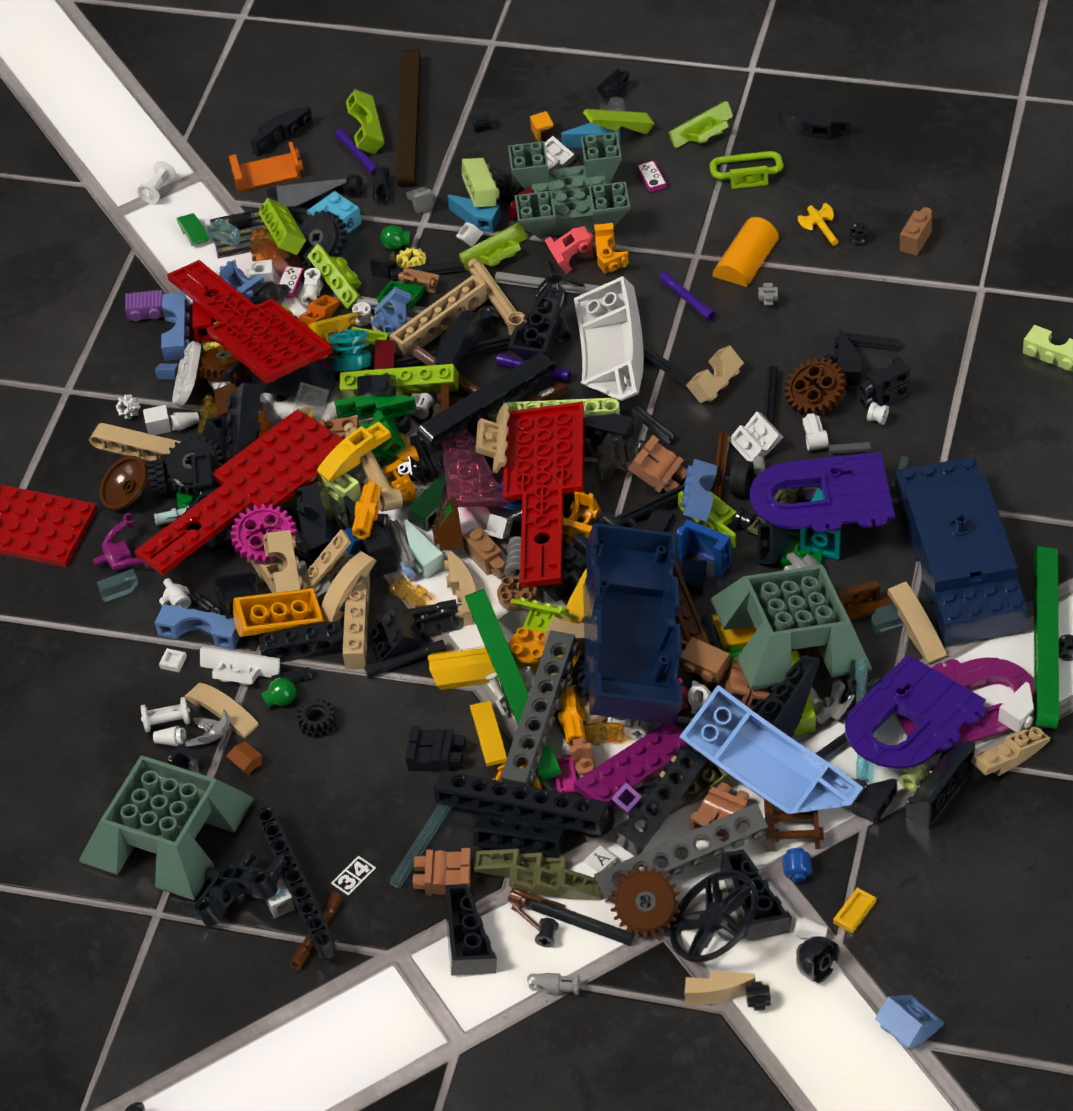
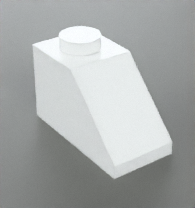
M1025 682L999 708L998 721L1015 732L1022 731L1025 728L1028 729L1034 721V706L1029 683Z

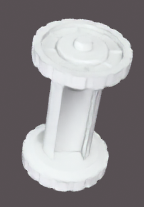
M157 161L153 166L155 174L148 184L142 183L137 188L138 196L146 203H157L160 199L158 191L165 181H173L176 177L175 169L165 161Z
M181 697L180 704L153 710H147L145 705H141V721L144 724L145 732H150L151 725L184 719L186 725L190 724V709L187 706L186 698Z

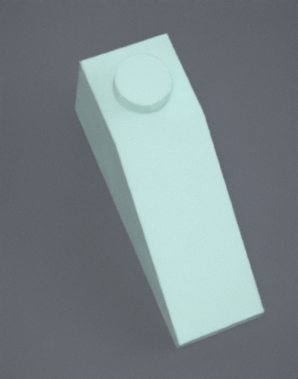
M406 519L404 521L406 537L415 559L412 568L417 574L420 573L427 579L445 567L443 553Z

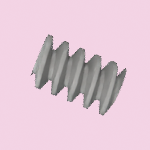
M519 536L509 539L504 573L506 576L511 577L520 576L521 537Z

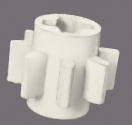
M131 394L118 398L119 402L116 405L119 412L118 415H124L125 419L138 416L137 412L141 408L138 398H132Z

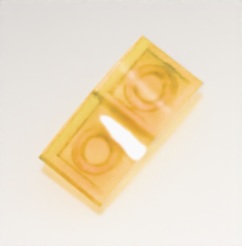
M599 722L583 725L586 742L593 743V745L600 746L601 740L623 742L624 729L621 723Z

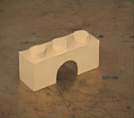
M730 345L719 349L708 361L714 369V376L707 369L697 373L686 384L700 403L714 400L718 396L717 392L729 384L728 380L740 372L739 368L744 362Z
M291 531L266 533L263 536L266 557H277L283 562L284 566L283 571L274 572L269 577L272 593L301 590L302 578L297 572L299 560L298 556L294 554L296 543L294 536H291Z

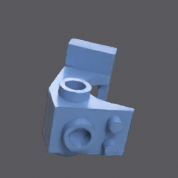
M235 259L233 261L229 260L226 263L227 265L219 267V276L248 300H250L257 287L265 283L264 277L260 274L249 281L246 280L243 271L237 268Z
M395 287L374 308L376 316L370 323L381 332L391 335L407 322L406 304L411 300V294ZM391 303L393 308H390L387 305Z

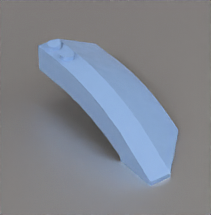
M719 685L713 690L679 737L737 781L787 814L850 806L863 789L861 785L829 761L819 757L780 731Z

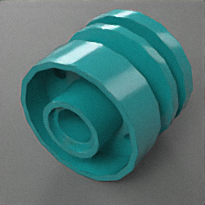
M351 329L328 336L329 342L334 343L331 344L332 350L339 351L331 356L333 370L356 371L372 365L371 351L362 349L370 345L369 340H364L369 337L368 331Z

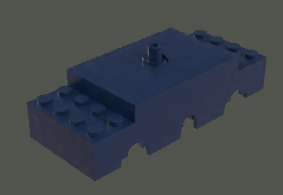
M975 456L895 470L896 497L900 509L905 512L908 537L916 562L920 561L921 578L929 603L935 605L938 628L944 646L1027 631L1028 608L1017 579L1018 567L987 478L981 475ZM981 572V575H970L971 573Z
M593 523L586 542L587 577L583 585L585 688L589 689L590 715L674 725L682 708V683L677 680L681 656L680 624L676 623L675 625L679 609L678 577H673L674 559L676 556L675 533Z

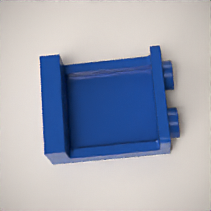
M688 519L683 526L678 528L676 537L678 538L677 550L679 558L684 559L690 553L714 563L715 575L722 577L732 563L731 536Z

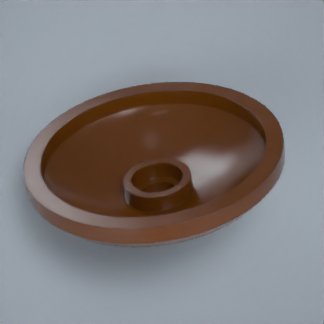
M126 456L116 461L108 469L102 479L99 490L100 500L105 507L111 510H121L132 505L141 496L148 479V469L142 459L137 456Z

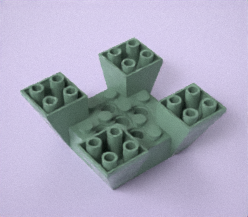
M617 132L582 136L584 165L548 170L544 141L509 145L508 150L512 174L524 189L530 187L534 190V193L515 195L518 223L537 238L565 235L573 228L582 226L586 228L587 232L595 231V224L613 223L614 227L630 210L626 182L610 183L622 160Z
M823 565L743 576L711 598L712 605L724 630L755 626L757 630L737 658L751 690L773 687L775 684L778 686L786 678V672L792 667L791 650L817 646L831 677L849 675L852 660H855L854 674L872 670L852 623Z
M141 755L99 821L79 861L118 875L134 847L157 854L156 888L195 900L206 882V869L215 867L214 863L195 841L196 836L204 823L235 833L254 801V797L217 779Z

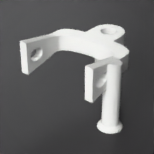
M527 666L521 668L519 672L529 694L535 674L532 673L531 667ZM491 673L485 679L489 680L498 698L495 702L501 714L506 715L509 703L496 677L497 673Z

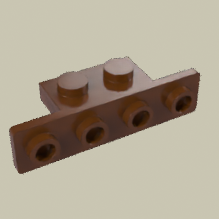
M877 580L837 590V595L850 620L897 608L887 594L888 591L880 593V585Z

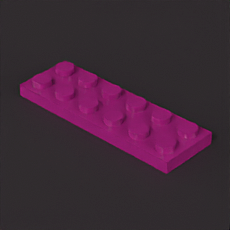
M663 723L573 782V788L585 798L608 802L609 808L614 804L611 798L625 783L636 790L662 772L669 760L674 757L680 745L686 746L687 743L679 738L683 730L675 724Z

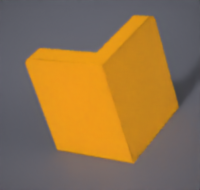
M547 111L530 116L531 130L537 142H540V132L553 128V122Z

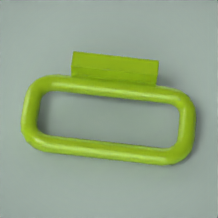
M766 151L717 157L710 162L709 167L714 178L719 180L731 179V188L738 189L768 185V175L780 172L783 169V160L779 153ZM768 158H772L776 162V166L768 168L767 166L732 169L730 172L724 173L718 172L717 169L719 164Z

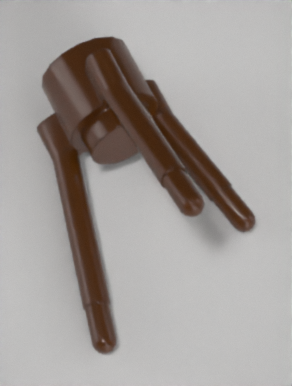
M513 888L508 896V902L513 904L511 910L519 913L538 931L540 926L521 909L528 907L531 899L544 900L566 908L564 904L518 888Z

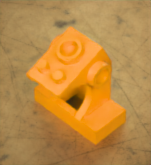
M613 223L595 224L599 268L606 274L617 270L619 267H626L629 264L628 251L614 252Z
M398 459L383 468L382 471L385 476L391 474V476L387 477V480L393 489L400 490L403 506L417 498L415 493L417 489L414 483L411 482L408 473L403 476L398 472V466L403 463Z
M574 492L575 501L570 506L572 514L569 518L563 517V534L574 537L577 533H581L586 538L589 537L592 524L596 516L601 512L594 494L589 493V495L584 494L585 492ZM579 518L585 520L583 523L577 522Z

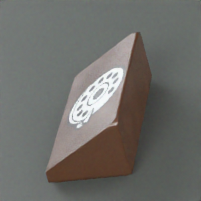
M555 382L526 398L525 401L559 400L568 395L567 385Z

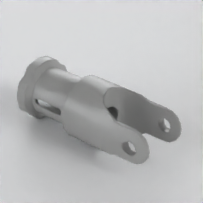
M533 973L527 977L529 988L532 991L559 994L560 992H572L574 995L579 994V974L575 976H561L560 973Z

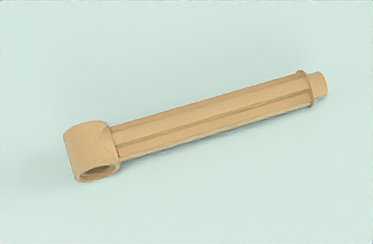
M471 259L468 262L469 273L486 283L487 297L508 326L509 335H512L514 329L523 322L525 315L515 310L487 271L483 262Z
M347 423L344 426V437L346 438L359 427L355 426L354 423ZM369 451L360 457V464L370 482H376V484L381 486L382 492L378 503L379 510L383 512L401 509L403 498L400 490L391 487L372 451Z

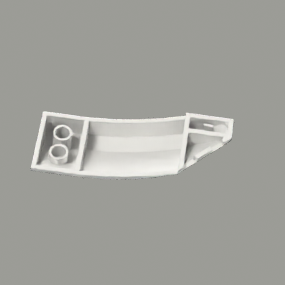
M622 276L574 298L582 348V381L580 383L620 401L639 394L644 364L643 337L634 286Z

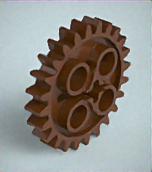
M815 357L814 362L811 363L807 359V365L800 363V369L793 368L795 374H789L791 380L785 381L787 387H784L785 397L790 407L794 411L798 410L800 415L804 412L806 416L811 414V412L817 415L819 411L824 415L825 409L832 411L831 406H838L836 401L843 400L841 394L846 393L844 387L848 386L845 381L847 377L837 362L833 363L832 359L826 361L824 357L819 362L817 357ZM805 378H808V379L812 382L813 385L811 386L810 382H809L808 380H806ZM820 388L821 391H822L824 394H826V396H824L823 394H821V392H820L818 389Z

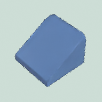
M160 363L155 369L157 379L176 380L179 364Z

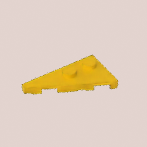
M359 312L309 324V328L331 345L334 343L329 342L328 336L348 330V327L357 320Z

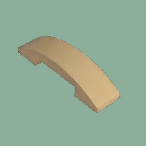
M361 551L345 564L331 583L323 599L320 610L324 623L341 619L344 614L340 611L343 603L360 576L362 575L366 578L377 560Z
M198 683L185 695V698L198 708L203 706L219 718L222 717L223 709H225L230 716L229 728L244 739L259 726V723L242 706L212 686Z

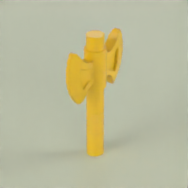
M824 203L819 211L811 205L807 208L809 216H798L799 224L803 228L812 231L814 230L813 226L816 224L832 246L838 244L839 241L825 223V220L832 221L834 218L833 209L827 203Z

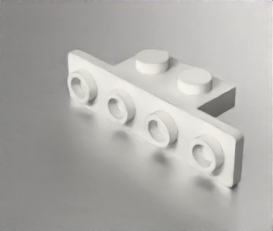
M202 647L200 649V666L214 669L212 671V678L220 679L222 682L233 681L239 682L242 685L253 684L258 676L269 678L276 674L280 676L279 658Z

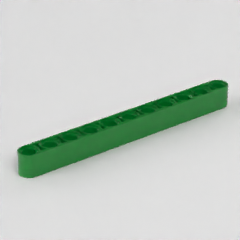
M1036 546L1034 553V726L1057 729L1059 721L1058 549Z
M481 589L466 595L465 600L494 670L497 673L516 723L519 725L529 694L485 589ZM548 741L547 747L543 748L542 763L536 769L542 783L562 775Z

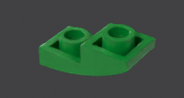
M194 213L176 218L183 235L186 234L191 246L208 242L209 236Z

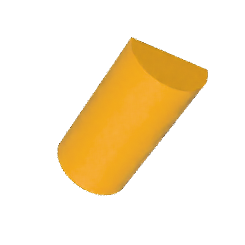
M749 218L713 270V277L747 287L779 239L776 228L763 218Z
M314 588L237 597L233 601L234 622L240 637L324 623Z

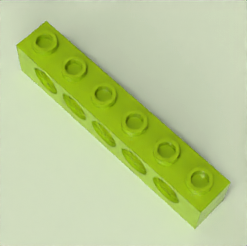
M454 364L340 372V392L345 399L359 397L357 396V377L367 375L396 376V392L401 393V395L441 392L442 384H449V392L458 391L459 373Z

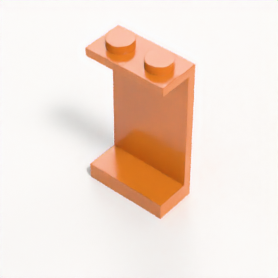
M289 142L290 153L240 165L238 164L236 154L229 156L238 193L300 179V171L303 170L301 160H297L300 159L298 148L294 149L293 143Z

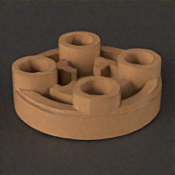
M520 576L504 577L497 589L499 604L510 611L523 610L510 603L511 598L519 600L522 597L531 602L538 599V588H521Z

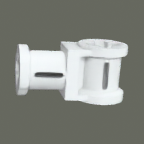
M310 268L304 273L305 292L301 297V302L306 306H309V303L318 299L317 296H320V291L323 289V282L320 280L321 272L317 268Z
M412 393L411 396L415 398L417 413L410 415L420 419L427 418L429 408L434 405V398L427 393Z
M608 717L607 731H624V736L639 740L648 734L647 728L651 722Z

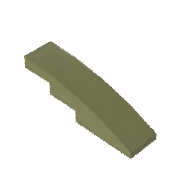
M519 849L476 851L473 868L474 872L509 878L510 868L513 864L533 870L537 866H541L558 872L561 868L567 869L566 857L544 858L542 853L521 854Z
M513 864L510 868L509 887L552 897L597 901L601 899V892L594 877L561 868L558 872L541 866H537L533 870Z

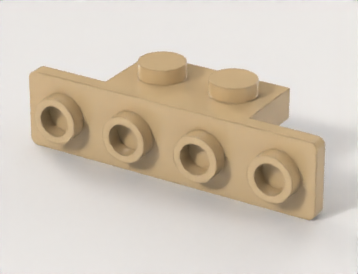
M506 403L502 405L497 413L496 423L480 418L477 424L476 453L494 458V473H498L507 461L505 451L508 446L506 436L509 431L507 422L510 413Z
M340 530L302 576L301 590L315 588L326 573L333 577L350 555L346 549L351 544V541L344 530Z

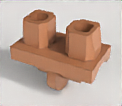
M585 737L573 739V747H569L576 776H584L596 768L591 743L586 744Z

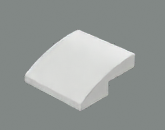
M554 136L545 142L548 170L564 168L577 159L575 154Z
M756 411L746 426L740 425L729 441L747 461L753 462L756 456H766L781 441L783 436L762 413Z

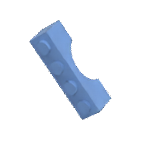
M183 292L163 294L162 308L165 321L175 323V326L168 332L163 333L161 337L164 361L183 359L185 356L184 350L190 343L189 339H187V337H190V327L188 324H191L190 313H188L191 310L190 299H186V295Z
M694 459L692 466L688 465L681 506L684 507L683 515L707 522L714 496L708 491L712 489L717 465Z
M163 604L155 621L158 636L178 639L188 631L202 630L212 635L215 647L235 650L240 639L235 627L234 618L226 619L224 615L213 612L208 613L196 609Z

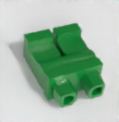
M377 410L373 414V422H364L359 427L363 426L367 429L379 421L391 432L390 439L371 450L379 466L383 468L392 460L391 456L394 458L406 448V445L395 421L389 418L386 413ZM394 443L398 445L396 449L392 448ZM379 456L384 457V459L379 462Z

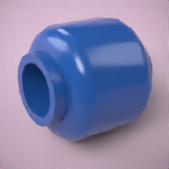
M791 848L786 851V854L782 857L785 877L792 879L793 882L805 881L806 877L812 873L810 854L804 851L803 848Z

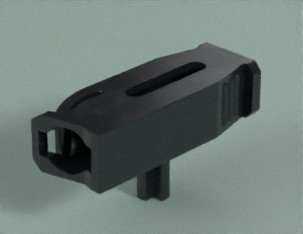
M318 481L312 485L296 489V494L298 495L296 510L299 514L302 535L309 546L307 547V553L314 559L319 557L321 552L324 551L336 536L328 490Z

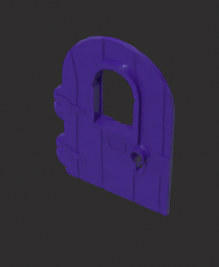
M881 452L779 463L762 471L755 478L750 488V503L755 513L765 522L781 528H812L814 531L822 533L826 532V527H829L830 532L842 528V524L858 523L861 527L869 528L872 527V522H875V526L878 527L885 525L888 519H895ZM820 485L824 497L823 500L786 504L774 500L773 495L777 491L786 488Z
M907 654L882 678L881 682L877 683L852 708L846 719L845 735L855 752L873 764L894 769L912 768L925 763L938 750L942 752L951 750L954 744L960 741L958 730L964 724L973 725L985 715L986 708L983 704L986 702V699ZM894 712L909 718L914 724L918 725L905 741L897 745H886L873 737L874 732Z

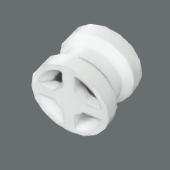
M358 302L352 307V313L359 312L355 324L359 326L368 325L372 316L371 307L366 302Z
M872 402L868 409L867 421H877L878 424L884 425L889 407L886 405L879 406L877 403Z

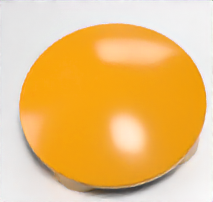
M525 627L517 629L516 634L512 636L509 642V648L513 657L523 663L539 662L545 648V644L542 643L546 632Z

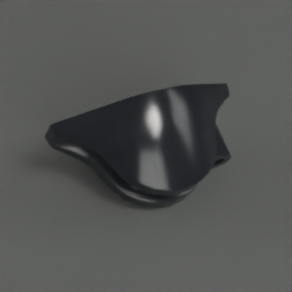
M268 281L257 287L250 301L253 304H260L272 298L281 305L291 289L287 284H276Z

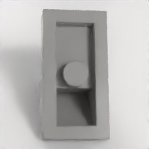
M421 187L406 192L407 199L412 200L416 214L433 209L431 189Z

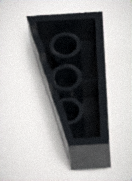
M243 382L227 397L226 407L228 408V415L226 417V425L228 426V433L226 435V443H228V451L226 453V461H229L257 440L256 438L260 433L262 422H258L260 411H263V402H260L261 393H265V386Z
M741 849L722 853L720 871L737 870L746 874L754 882L758 891V907L754 920L744 935L746 941L789 933L792 920L791 914L782 907V902L778 896H774L769 889L770 885L759 875V870L745 850ZM724 879L729 894L745 884L738 879ZM751 894L744 900L745 903L735 910L741 928L750 912Z
M468 884L445 885L444 903L451 975L496 973L497 957L492 950L490 939L484 930L482 919L476 910L477 907Z

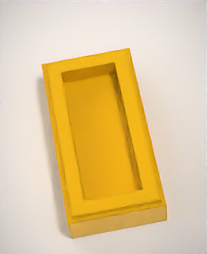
M856 888L834 917L833 924L853 934L876 903V897Z

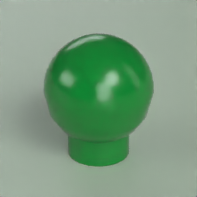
M389 225L382 230L380 241L386 249L393 251L400 249L402 246H409L410 231H403L402 228L396 225Z
M277 678L269 684L268 690L261 693L268 708L274 705L283 707L293 702L296 697V688L289 679Z

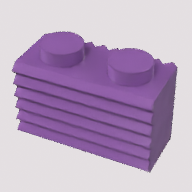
M163 290L127 293L125 311L128 321L164 317L162 308Z

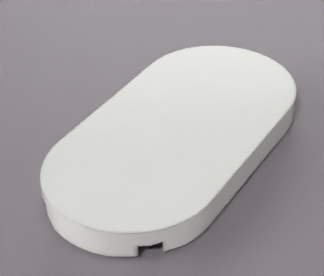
M195 341L187 345L184 350L185 356L178 365L172 401L179 407H182L189 398L196 379L201 344Z

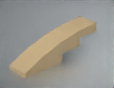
M905 581L889 588L887 594L897 607V614L907 627L908 636L927 664L930 665L946 658V651L931 621L908 583Z

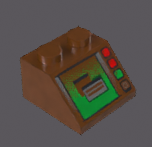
M455 497L450 498L435 518V527H432L435 545L439 544L440 551L464 547Z

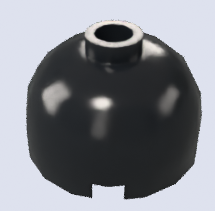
M812 936L805 940L796 950V964L799 972L810 981H815L816 983L825 981L834 970L831 968L833 961L838 962L839 945L823 936Z

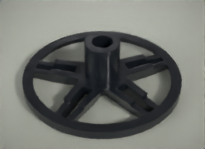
M737 870L719 871L698 882L684 896L681 904L678 905L677 909L680 912L673 915L676 921H671L670 941L677 954L687 961L705 962L723 955L734 947L745 935L756 915L758 891L754 882L746 874ZM738 879L745 883L723 899L722 890L719 887L720 880ZM706 888V909L684 914L691 901ZM751 894L750 912L741 928L740 924L730 915L745 903L744 900ZM679 929H698L687 953L680 945ZM715 933L724 941H729L720 949L701 955L704 948H707Z

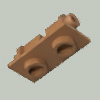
M404 267L403 273H399L398 279L402 283L424 286L427 292L436 293L439 275Z

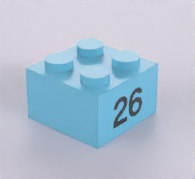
M335 191L308 210V216L309 214L314 216L316 211L320 213L321 210L338 215L343 220L342 224L346 225L344 230L348 233L362 224L359 207Z

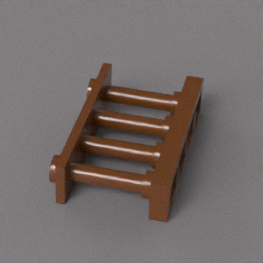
M764 799V815L768 825V829L765 831L767 852L775 851V842L791 839H815V849H820V840H824L823 827H819L818 810L794 814L778 813V811H773V806L775 805ZM813 820L814 830L779 831V829H774V824H778V822Z

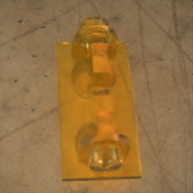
M206 396L203 399V404H201L198 434L203 433L206 419L217 417L216 403L212 396Z
M392 576L396 580L389 587L392 595L404 600L406 595L409 594L405 601L415 607L425 606L426 598L432 600L427 594L428 590L424 587L411 585L412 582L403 576L401 578Z

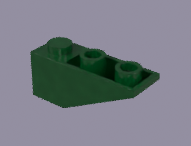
M447 472L438 477L428 489H425L407 507L409 522L426 532L435 525V518L444 507L450 487Z

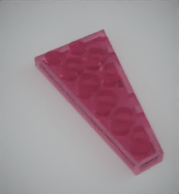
M468 427L441 443L447 502L451 497H455L457 507L508 506V502H504L501 487L494 479L493 472L483 454L476 453V441L468 432Z

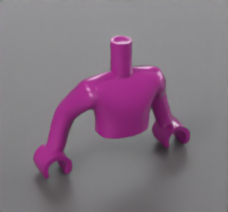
M127 513L124 515V520L114 526L107 534L102 543L103 555L92 559L95 566L108 562L114 571L144 564L147 569H152L139 558H132L125 541L113 543L116 536L126 527L131 529L136 526V521L132 520L133 515Z

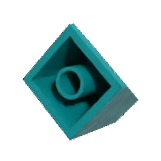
M817 488L811 501L824 499L820 488ZM826 527V532L822 533L816 532L812 528L800 529V549L809 551V546L806 545V543H809L812 548L811 552L819 554L820 547H823V556L839 560L841 529L830 532L829 527Z

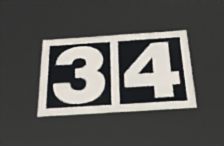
M358 856L331 884L349 895L376 867Z

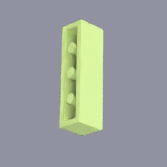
M484 158L462 159V178L474 207L496 206V199H499V188H496V182L493 180L492 172H489V165H486Z

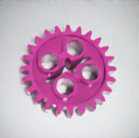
M262 504L260 509L254 505L253 511L246 508L247 514L245 515L240 512V519L235 518V525L231 526L232 546H235V552H240L241 558L247 556V562L255 559L256 565L259 560H262L264 565H266L267 560H270L273 564L274 558H277L266 557L263 536L266 533L290 530L291 536H294L296 543L295 536H297V530L292 516L287 517L286 510L281 513L279 506L274 510L272 504L268 508H265V505Z

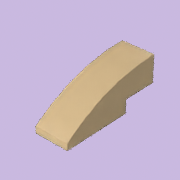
M710 971L709 979L686 977L685 1005L716 1004L746 995V986H751V982H756V974Z

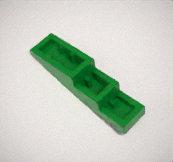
M370 395L334 401L337 418L357 415L358 420L372 418L377 410L386 413L391 419L417 413L414 396Z

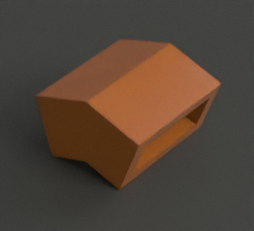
M245 741L234 746L226 756L247 775L255 768L261 766L262 755Z

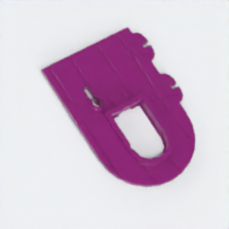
M983 657L960 663L958 660L952 659L945 661V667L941 662L932 667V669L971 691L993 684H1001L1010 687L1015 693L1027 682L1030 684L1034 706V679L1026 670L1011 661ZM1002 703L987 707L985 715L973 725L964 724L958 730L960 741L957 744L971 741L975 743L976 741L1011 731L1012 729L998 721L999 708ZM894 712L908 737L918 725L914 724L909 718ZM938 750L934 755L942 753V751Z

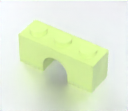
M1034 325L1024 338L1023 353L1073 372V339L1069 338L1063 345H1054L1051 343L1052 331Z

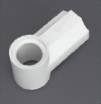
M814 413L807 414L803 418V427L806 433L805 438L808 451L829 448L826 430L823 431L819 416Z

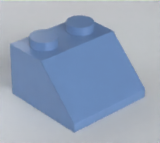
M911 994L888 996L875 1017V1020L881 1024L880 1027L887 1033H892L898 1038L897 1042L906 1048L920 1046L944 1024L940 1018Z

